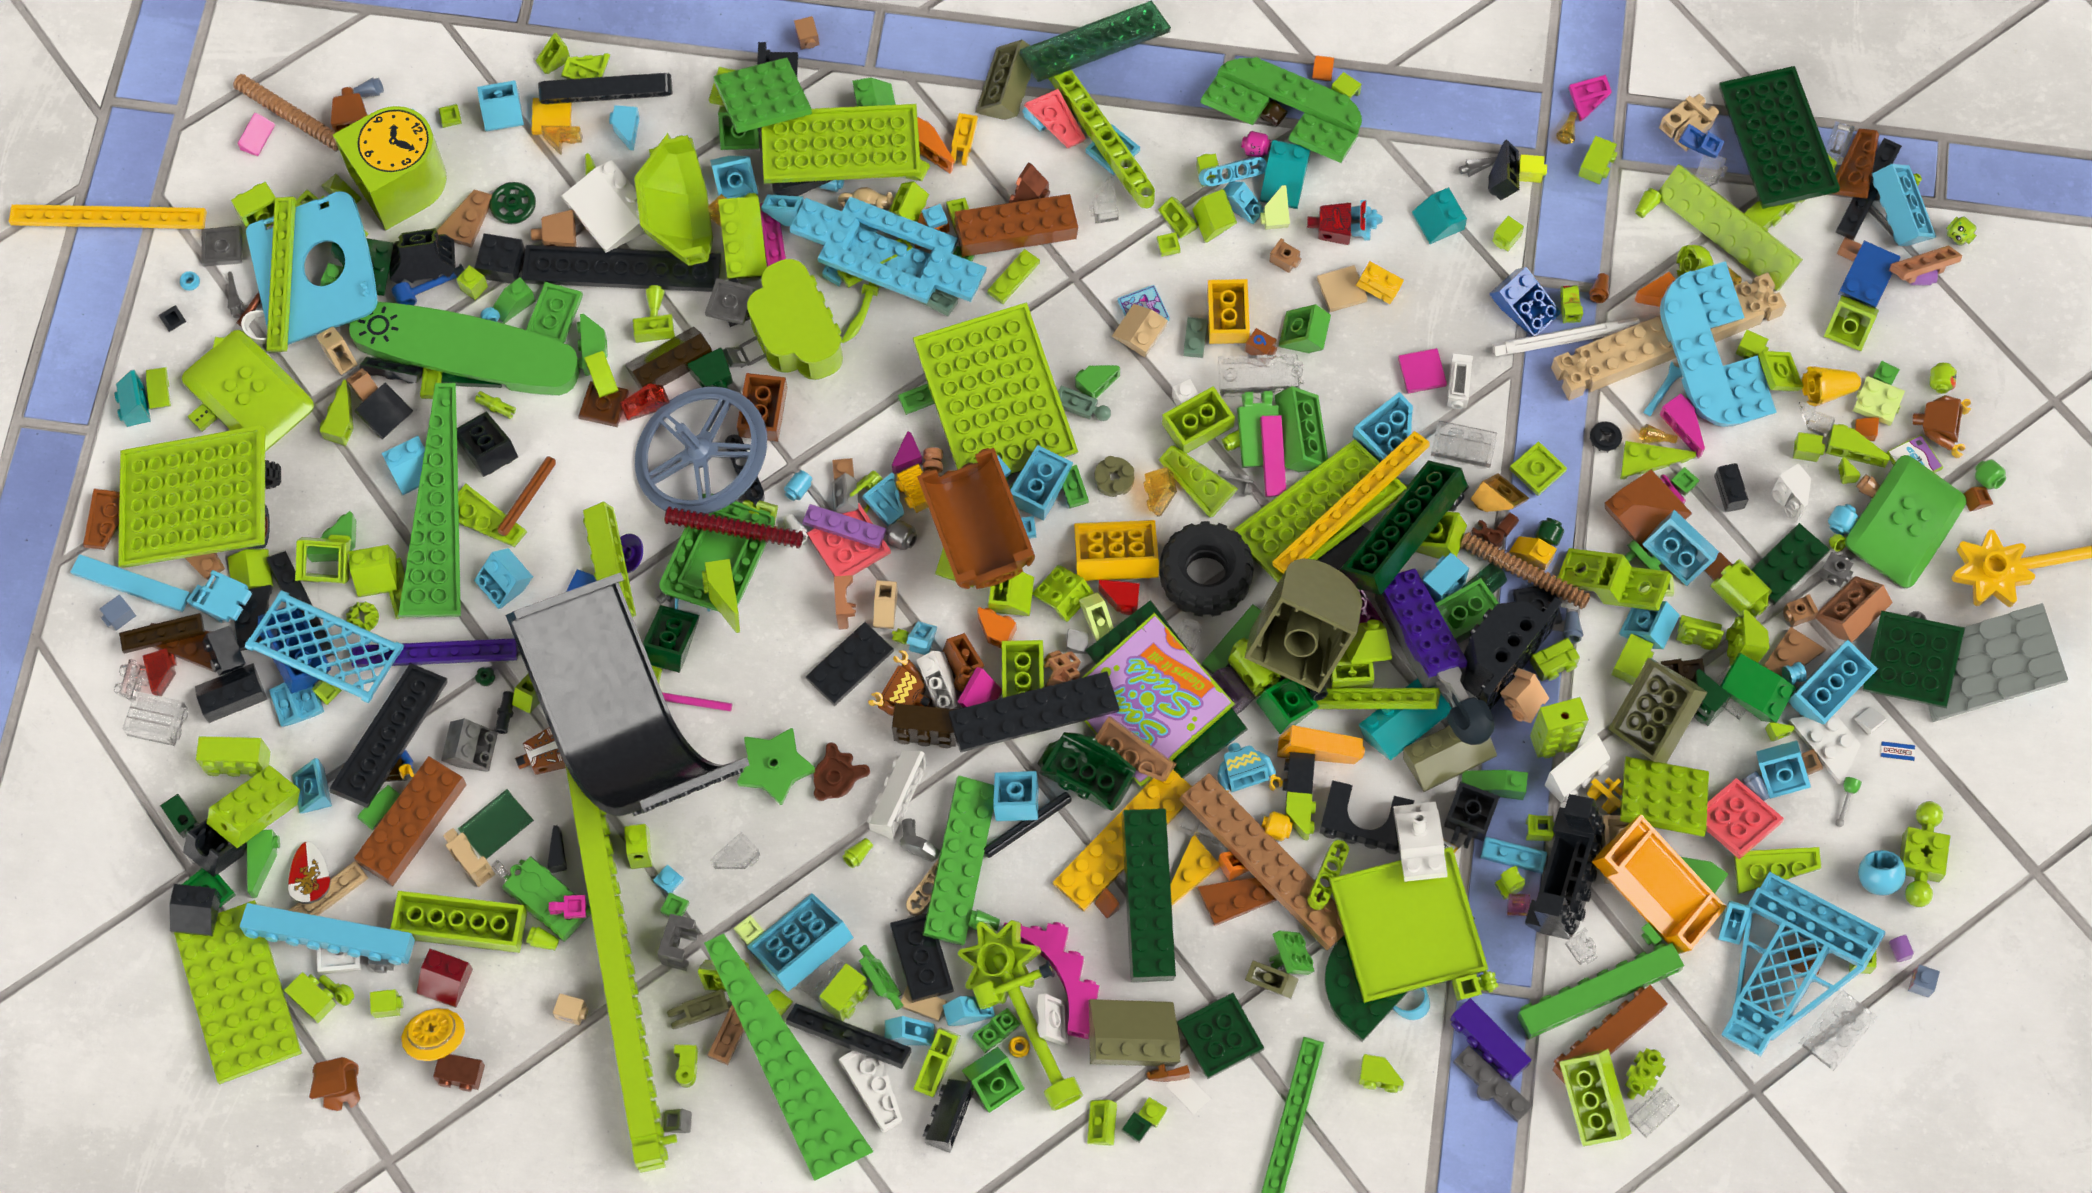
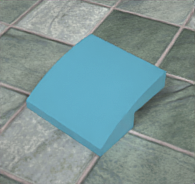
M285 682L269 690L282 727L299 723L324 712L320 699L311 690L315 684L310 688L292 694Z

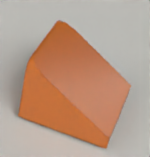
M1315 56L1312 79L1331 81L1334 58Z
M1879 418L1856 419L1855 430L1869 441H1875L1878 435Z

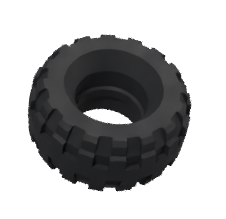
M1201 521L1197 525L1191 523L1184 526L1181 531L1175 532L1164 546L1159 563L1160 582L1168 599L1171 602L1173 601L1180 610L1192 612L1194 616L1203 617V615L1219 616L1224 611H1231L1236 608L1237 604L1244 600L1248 594L1254 572L1251 550L1248 544L1242 540V536L1237 531L1229 530L1227 525L1221 523L1217 525L1210 524V521ZM1210 558L1218 561L1224 567L1225 576L1214 584H1200L1190 578L1187 573V567L1197 559Z

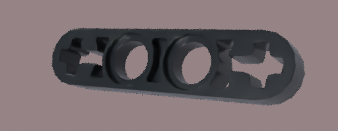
M735 434L728 436L725 440V443L735 441L736 444H744L742 438ZM726 449L728 452H735V449ZM738 450L739 452H747V450ZM729 457L738 476L744 465L739 466L736 464V460L740 457ZM758 476L744 493L746 499L755 505L759 500L764 501L765 499L764 490ZM753 487H754V489H755V491H756V494H757L758 497H759V498H757V499H755L754 497H752L753 494H752L751 488H753Z

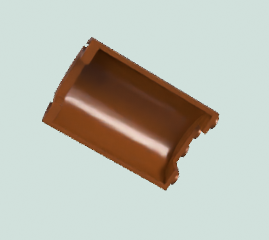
M985 448L979 451L978 454H975L977 463H968L961 469L947 471L942 476L938 475L936 469L926 470L917 476L956 583L964 589H969L970 586L981 589L1003 583L1022 573V568L1025 565L1030 566L1035 559L1033 548L994 448Z

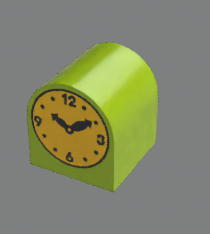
M401 106L382 108L333 134L348 173L385 230L426 209L442 194L447 179L446 168L429 123L417 111Z

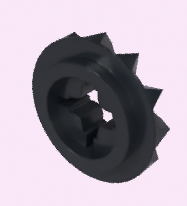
M1604 421L1593 426L1589 439H1591L1592 446L1598 448L1599 451L1603 450L1608 453L1611 450H1616L1621 444L1622 433L1617 425ZM1602 434H1604L1605 436L1611 434V436L1609 437V441H1607L1606 439L1601 440L1603 436Z

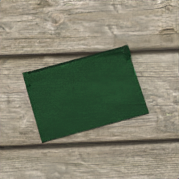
M506 789L459 827L458 830L460 833H464L481 857L484 856L487 860L534 820L512 796L510 791Z

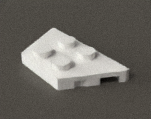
M1836 714L1824 725L1804 716L1791 718L1788 723L1794 726L1795 732L1808 748L1815 750L1822 765L1840 785L1861 744Z

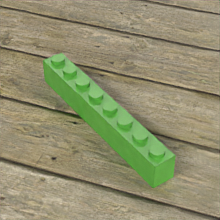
M1665 943L1660 944L1649 954L1642 952L1634 957L1635 960L1629 963L1627 960L1622 961L1611 971L1608 969L1602 970L1596 974L1597 977L1591 980L1589 977L1584 978L1573 988H1570V986L1564 987L1558 991L1559 994L1553 997L1547 995L1539 1000L1540 1002L1535 1005L1529 1003L1521 1007L1517 1018L1528 1040L1632 994L1642 986L1645 988L1680 972L1684 964L1673 943L1665 945Z

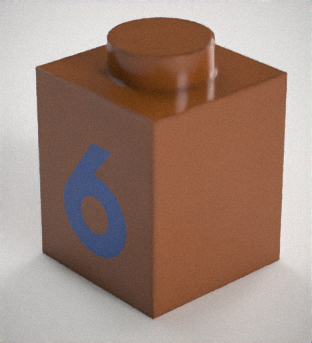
M1256 328L1246 342L1245 352L1266 363L1268 358H1273L1277 351V339Z

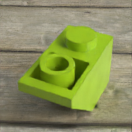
M1287 792L1285 815L1290 817V822H1293L1292 827L1304 840H1309V835L1314 834L1315 821H1311V814H1315L1316 801H1312L1313 794Z
M1363 1055L1359 1084L1363 1085L1366 1089L1385 1088V1091L1390 1093L1402 1091L1404 1081L1385 1057Z

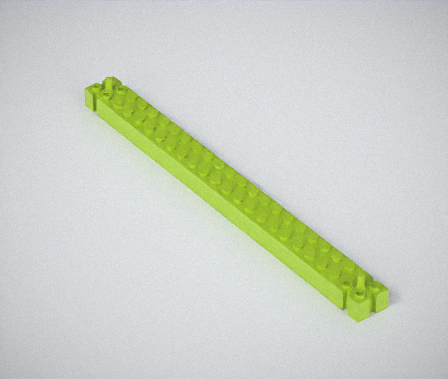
M566 767L634 1162L640 1173L666 1168L665 1161L668 1160V1153L664 1145L677 1143L678 1141L676 1134L664 1136L663 1127L660 1121L658 1122L657 1120L661 1118L659 1105H657L656 1100L654 1101V1098L657 1097L656 1087L653 1084V1080H650V1077H654L652 1065L649 1059L646 1058L650 1056L648 1043L643 1038L646 1035L645 1025L642 1022V1018L639 1017V1015H643L641 1003L638 997L635 996L639 995L637 982H635V978L632 976L635 974L634 963L631 961V957L628 956L632 954L630 942H628L627 936H625V934H628L627 924L624 921L623 915L621 916L625 912L623 902L618 895L621 894V889L616 874H618L613 856H611L614 854L613 845L610 842L609 836H607L611 835L605 816L607 813L595 806L585 796Z

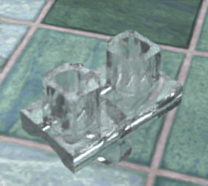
M129 659L128 664H122L119 673L124 677L123 682L115 684L114 692L119 696L136 702L142 686H148L150 682L149 679L145 678L146 667L138 664L134 659Z

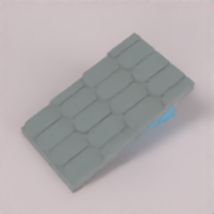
M2037 604L2012 611L2009 614L1987 619L1980 623L1965 626L1947 709L1928 705L1932 721L1936 722L2066 683L2068 677L2044 604Z

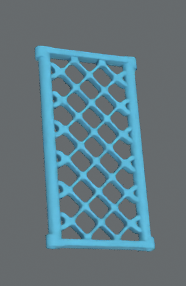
M281 590L251 637L245 643V648L262 653L358 696L362 701L369 703L396 658L404 649V645L399 642L394 643L300 601ZM281 602L286 603L285 609L276 611ZM297 608L304 611V617L292 618L291 612ZM288 613L289 621L278 622L277 615ZM271 617H274L276 624L266 626ZM315 617L323 619V625L312 627L309 620ZM306 621L309 628L298 631L295 624ZM292 625L295 632L284 635L281 627ZM336 625L342 628V633L331 636L328 628ZM275 628L279 630L280 636L274 638L267 636V630ZM325 630L327 637L316 639L313 632ZM261 632H263L266 639L259 643L255 642ZM310 633L313 641L302 643L299 636ZM354 633L360 636V642L349 644L346 637ZM296 637L299 644L289 647L286 645L285 639ZM343 638L346 645L336 648L332 640ZM281 640L284 644V648L278 651L270 648L271 642ZM372 641L379 644V650L367 652L365 645ZM330 642L332 647L330 650H319V643ZM316 646L317 653L305 654L304 647ZM363 647L364 654L357 656L352 654L351 648ZM301 649L303 656L297 658V660L289 657V651ZM348 650L350 657L340 660L336 652ZM389 650L394 651L387 661L384 653ZM334 654L336 661L324 663L323 655ZM378 654L382 656L383 662L372 664L369 658ZM319 657L321 665L316 668L308 665V659ZM366 658L369 665L358 668L355 660ZM352 662L355 669L344 672L341 664ZM336 665L339 667L340 673L334 677L326 673L327 667ZM384 666L380 674L376 676L374 669ZM370 670L373 678L362 680L359 673ZM356 674L359 681L351 685L345 682V676ZM374 682L368 692L364 690V684Z

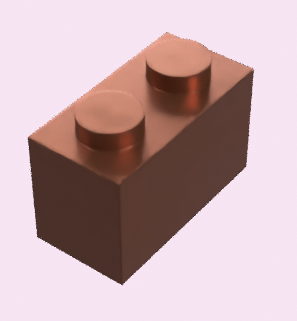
M448 1054L437 1060L433 1078L442 1087L450 1088L451 1085L459 1086L460 1090L471 1092L472 1089L479 1090L485 1064L482 1060Z

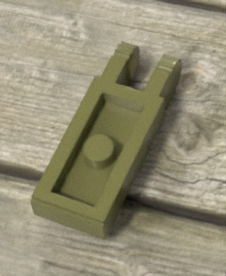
M723 989L684 1002L681 1006L668 1010L667 1015L668 1017H675L685 1012V1018L674 1021L671 1024L672 1029L675 1030L729 1011V1006Z

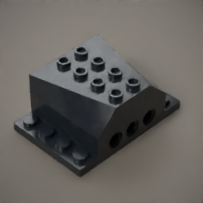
M1555 597L1551 603L1548 601L1541 611L1528 601L1496 604L1493 610L1489 608L1483 616L1484 620L1481 625L1477 623L1472 629L1471 637L1468 640L1469 644L1464 652V656L1468 661L1464 681L1461 682L1464 689L1477 697L1478 700L1485 701L1491 710L1501 698V691L1515 678L1514 673L1517 669L1525 667L1531 656L1536 653L1552 632L1562 601Z

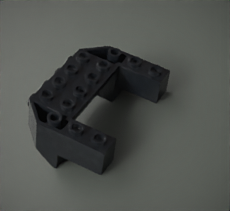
M1569 794L1565 808L1559 807L1553 827L1555 840L1537 899L1531 900L1525 920V925L1541 934L1570 940L1577 931L1580 921L1583 922L1585 919V904L1590 901L1592 893L1590 887L1597 878L1596 866L1592 861L1602 849V838L1605 832V824L1595 800Z

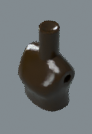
M1270 100L1259 117L1277 127L1286 117L1288 111L1282 108L1275 100Z

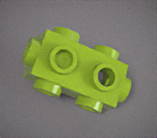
M1646 1048L1644 1053L1639 1051L1633 1061L1637 1065H1631L1625 1075L1628 1077V1080L1624 1086L1630 1089L1627 1093L1628 1098L1634 1100L1637 1094L1644 1097L1648 1090L1653 1091L1659 1081L1655 1077H1661L1666 1068L1663 1065L1665 1058L1662 1057L1658 1050Z

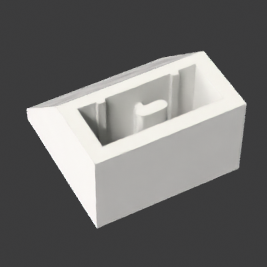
M1799 463L1779 475L1771 491L1773 498L1782 504L1788 517L1793 518L1796 523L1800 521L1808 505L1811 478Z

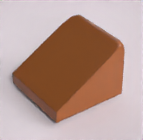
M1984 486L1971 487L1963 493L1966 497V505L1969 511H1976L1993 505V501Z
M1719 552L1716 560L1704 571L1715 581L1723 576L1721 572L1728 565L1732 566L1733 564Z
M1104 889L1095 901V905L1106 918H1110L1119 911L1120 903L1108 889Z

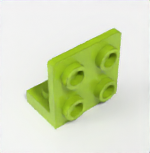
M1057 565L1033 591L1034 597L1052 606L1061 619L1066 622L1081 608L1079 600L1094 594L1084 578L1061 565Z
M1681 615L1676 640L1681 641L1685 645L1695 644L1706 650H1716L1724 631H1721L1722 624Z

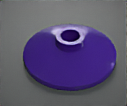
M629 533L620 537L627 573L634 571L639 566L643 557V543L637 535Z

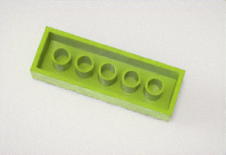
M398 891L390 929L411 933L415 941L520 953L527 910L524 905Z

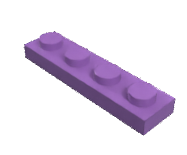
M812 504L809 505L803 519V525L877 549L880 548L886 533V528Z

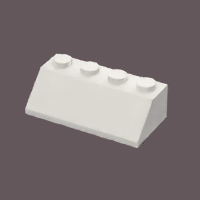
M902 750L901 755L896 756L892 766L894 770L891 775H887L884 783L886 788L877 797L875 812L871 811L867 822L869 823L870 831L892 840L894 839L926 768L925 753L922 751Z

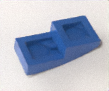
M1691 124L1685 127L1678 140L1684 146L1713 158L1718 156L1725 142L1709 131L1706 134Z

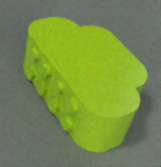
M784 259L771 264L762 274V288L753 292L747 303L751 328L755 336L758 337L757 341L763 353L766 354L769 365L774 370L783 373L798 370L804 377L812 380L823 379L839 370L843 362L841 330L838 324H834L832 320L833 314L831 309L825 306V298L822 291L817 290V282L814 275H809L806 267L794 259Z

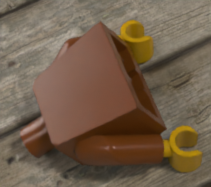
M1944 395L1933 402L1926 403L1925 413H1914L1913 425H1923L1925 436L1949 451L1952 450L1953 457L1960 458L1963 454L1958 452L1957 449L1964 451L1965 445L1961 443L1955 445V442H1958L1962 414L1970 412L1971 408H1968V406L1971 404V401L1964 399L1961 402L1958 398Z

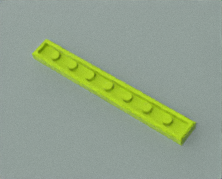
M293 196L275 198L266 351L269 353L287 352L296 207V198Z

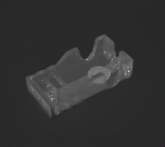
M1297 354L1248 355V357L1228 356V358L1219 356V394L1222 398H1226L1229 396L1242 397L1244 392H1253V398L1261 400V393H1264V391L1275 393L1291 386L1300 389V384H1304V380L1301 378L1303 375V362L1298 360Z

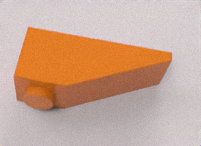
M918 117L920 154L943 170L951 173L954 165L953 157L935 128L928 121Z

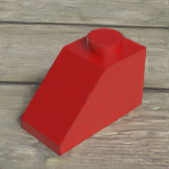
M1099 579V592L1117 612H1121L1124 615H1132L1138 610L1140 583Z

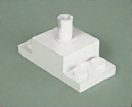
M1436 802L1393 806L1404 881L1447 877L1444 842Z

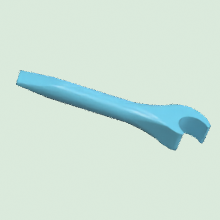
M1673 362L1670 363L1667 378L1643 412L1648 416L1652 415L1671 385L1678 378L1682 377L1680 367H1676Z

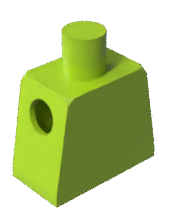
M646 824L625 826L626 852L631 869L652 867L648 826ZM636 855L643 856L641 858H635Z

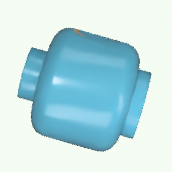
M1848 504L1836 506L1828 518L1829 528L1834 533L1842 536L1849 534L1859 519L1855 513L1856 509Z

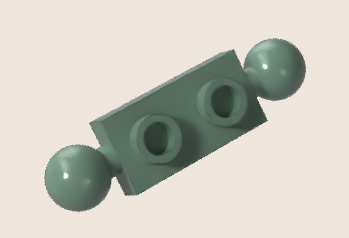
M1064 386L1060 387L1058 394L1064 410L1087 419H1091L1092 414H1095L1096 418L1100 421H1106L1110 418V408L1105 405L1097 407L1098 399Z

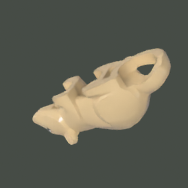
M862 187L852 194L842 193L839 195L838 204L844 208L846 205L844 200L853 197L881 209L889 210L894 197H892L891 192L883 195L871 188Z

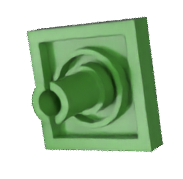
M1279 930L1272 934L1279 950L1278 954L1269 957V962L1274 961V963L1270 964L1272 968L1278 969L1284 965L1288 974L1309 975L1315 972L1313 960L1306 950V942L1300 932Z

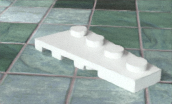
M854 1050L839 1058L840 1065L881 1131L884 1133L902 1123V1117L890 1086L884 1062Z

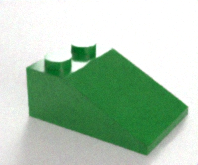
M1738 653L1720 685L1731 695L1733 700L1759 720L1777 723L1796 689L1783 677L1742 653Z

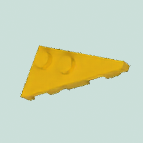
M1195 835L1192 836L1170 884L1172 905L1220 868L1218 861Z

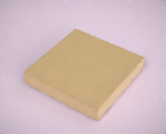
M1355 265L1317 276V281L1329 312L1367 302L1365 291L1356 286L1359 275Z

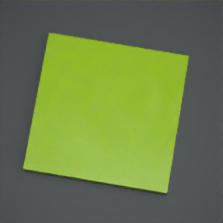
M1453 847L1444 848L1447 877L1405 882L1402 862L1398 860L1329 878L1364 1003L1489 970Z

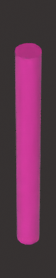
M662 692L667 702L732 711V703Z

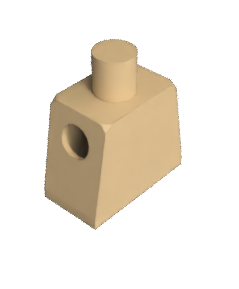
M330 327L317 335L316 338L325 354L340 375L358 365L346 342L334 327ZM341 351L343 353L342 357L338 358V356L336 355V352Z

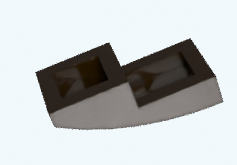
M1703 658L1682 661V659L1660 661L1662 665L1692 681L1698 669L1705 673Z

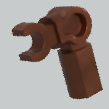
M1509 512L1496 527V530L1489 529L1483 520H1479L1478 525L1483 529L1477 530L1473 527L1472 534L1477 537H1483V540L1488 541V544L1492 543L1494 547L1500 548L1503 544V537L1508 536L1519 522V519Z

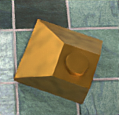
M1497 473L1484 480L1470 500L1474 502V505L1479 510L1491 512L1514 509L1528 501L1529 497Z

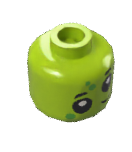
M1956 216L1946 228L1948 230L1947 236L1958 245L1970 244L1977 236L1974 234L1976 225L1964 216L1960 218Z

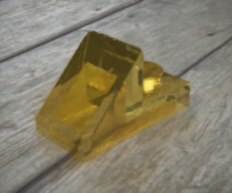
M541 126L544 139L560 155H562L563 142L569 144L582 143L583 135L580 126Z

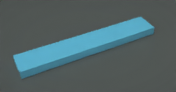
M80 554L70 571L72 575L182 613L187 604L186 600L191 595L188 591Z

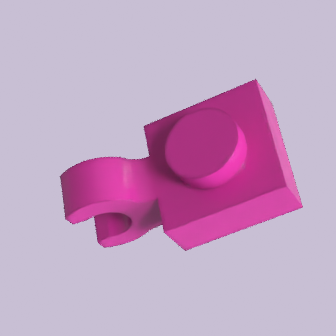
M586 895L564 896V902H549L550 915L564 913L565 919L586 918Z

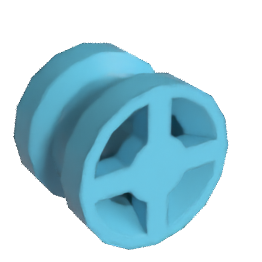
M1795 662L1792 666L1786 665L1782 667V677L1792 685L1797 681H1806L1807 673L1801 662Z

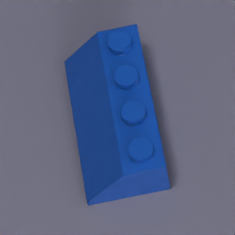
M298 608L291 612L293 619L304 617ZM288 613L276 616L280 623L290 620ZM265 614L258 616L257 626L259 625ZM271 617L266 626L276 624L274 617ZM306 621L295 624L298 631L309 628ZM292 625L281 627L284 635L295 632ZM276 628L266 631L269 638L280 636L279 630ZM261 632L260 636L262 640H265V635ZM310 633L299 636L302 643L313 641ZM296 637L285 639L286 645L289 647L299 644ZM281 640L271 642L270 648L278 651L284 648V644ZM314 645L303 648L306 655L317 653L316 646ZM301 649L289 651V657L297 660V658L303 656ZM323 655L324 663H329L325 655ZM319 657L308 659V665L313 668L322 664ZM273 659L291 694L310 688L320 680ZM331 667L326 668V673L331 670Z

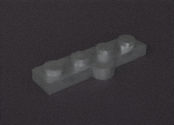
M1470 1046L1454 1060L1453 1063L1478 1085L1476 1092L1478 1098L1482 1101H1489L1493 1098L1517 1123L1533 1107L1528 1100Z

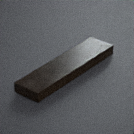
M198 613L120 632L119 636L122 652L125 654L205 634L202 615Z

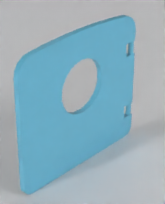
M335 192L327 195V197L295 207L288 345L322 333L330 327L336 328L366 317L376 308L378 301L376 283L365 231L355 200L346 192ZM329 201V207L321 209L320 204ZM274 215L268 219L254 222L246 229L267 327L273 227L267 229L266 224L274 222ZM327 241L335 242L342 248L345 255L344 270L335 282L326 286H316L306 277L304 270L306 257L317 244Z

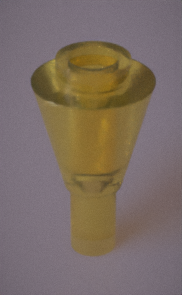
M1576 112L1569 113L1567 121L1556 134L1557 139L1563 144H1571L1575 141Z
M1649 424L1641 427L1639 432V438L1642 439V443L1665 441L1676 444L1678 438L1676 435L1666 434Z

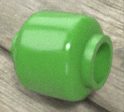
M1992 459L1981 461L1975 468V479L1987 489H1998L2006 481V470Z

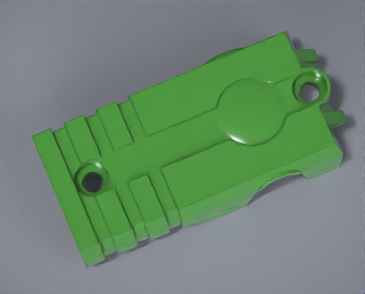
M530 856L526 861L521 859L519 865L516 864L511 867V874L504 877L507 880L502 886L504 892L511 898H516L524 905L528 913L538 921L543 922L548 929H551L555 935H558L565 942L590 916V906L586 904V918L565 919L564 913L550 915L549 902H564V896L576 894L570 891L567 886L533 857ZM516 870L521 871L519 875L515 874Z

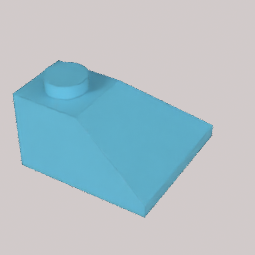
M726 156L710 160L719 199L745 197L748 193L758 194L750 156Z

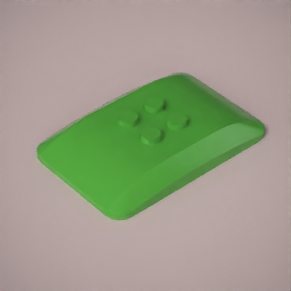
M1903 455L1897 459L1847 535L1845 545L1852 553L1900 587L1910 588L1921 576L1966 505V497L1962 492L1913 457Z
M737 501L709 514V516L714 514L716 517L720 515L722 518H734L735 521L740 519L741 522L746 520L747 523L750 521L753 524L757 522L759 525L763 523L765 526L771 525V527H774L775 518L770 515V512L762 509L758 511ZM688 526L684 529L660 580V590L668 596L719 612L711 603L709 593H704L702 571L706 570L705 562L730 559L738 606L767 543H765V540L759 542V539L754 541L752 538L734 537L733 534L728 536L727 533L722 535L721 532L716 534L715 531L711 533L709 530H697L695 527L691 529Z

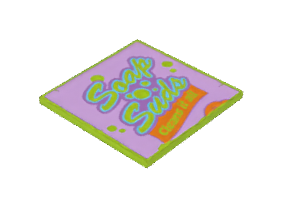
M1155 613L1083 676L1087 677L1107 671L1120 708L1117 713L1084 721L1096 735L1106 719L1113 717L1170 760L1176 758L1235 705ZM1137 770L1134 776V780L1140 787H1143L1153 778Z

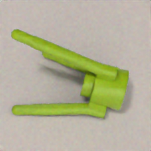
M872 470L856 483L857 488L850 493V496L853 497L863 488L869 491L882 481L883 478L876 471ZM868 504L864 509L865 513H867L870 508Z

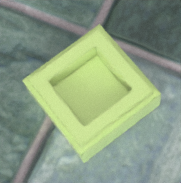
M751 915L734 927L736 933L747 946L764 933V930Z

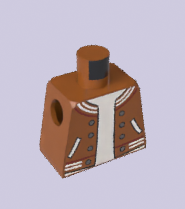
M550 727L525 741L523 746L526 754L515 758L519 770L531 765L536 775L566 768Z

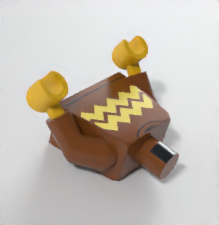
M899 650V653L902 654L901 660L897 656L893 657V660L896 663H902V666L898 665L881 694L879 692L871 694L876 698V702L874 700L868 701L870 706L878 705L879 709L890 716L894 714L895 704L930 707L932 699L924 696L926 691L925 680L918 668L908 659L907 652Z

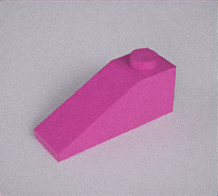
M1681 393L1662 407L1660 416L1690 450L1696 452V456L1699 459L1702 457L1705 446L1696 412L1689 398H1685Z

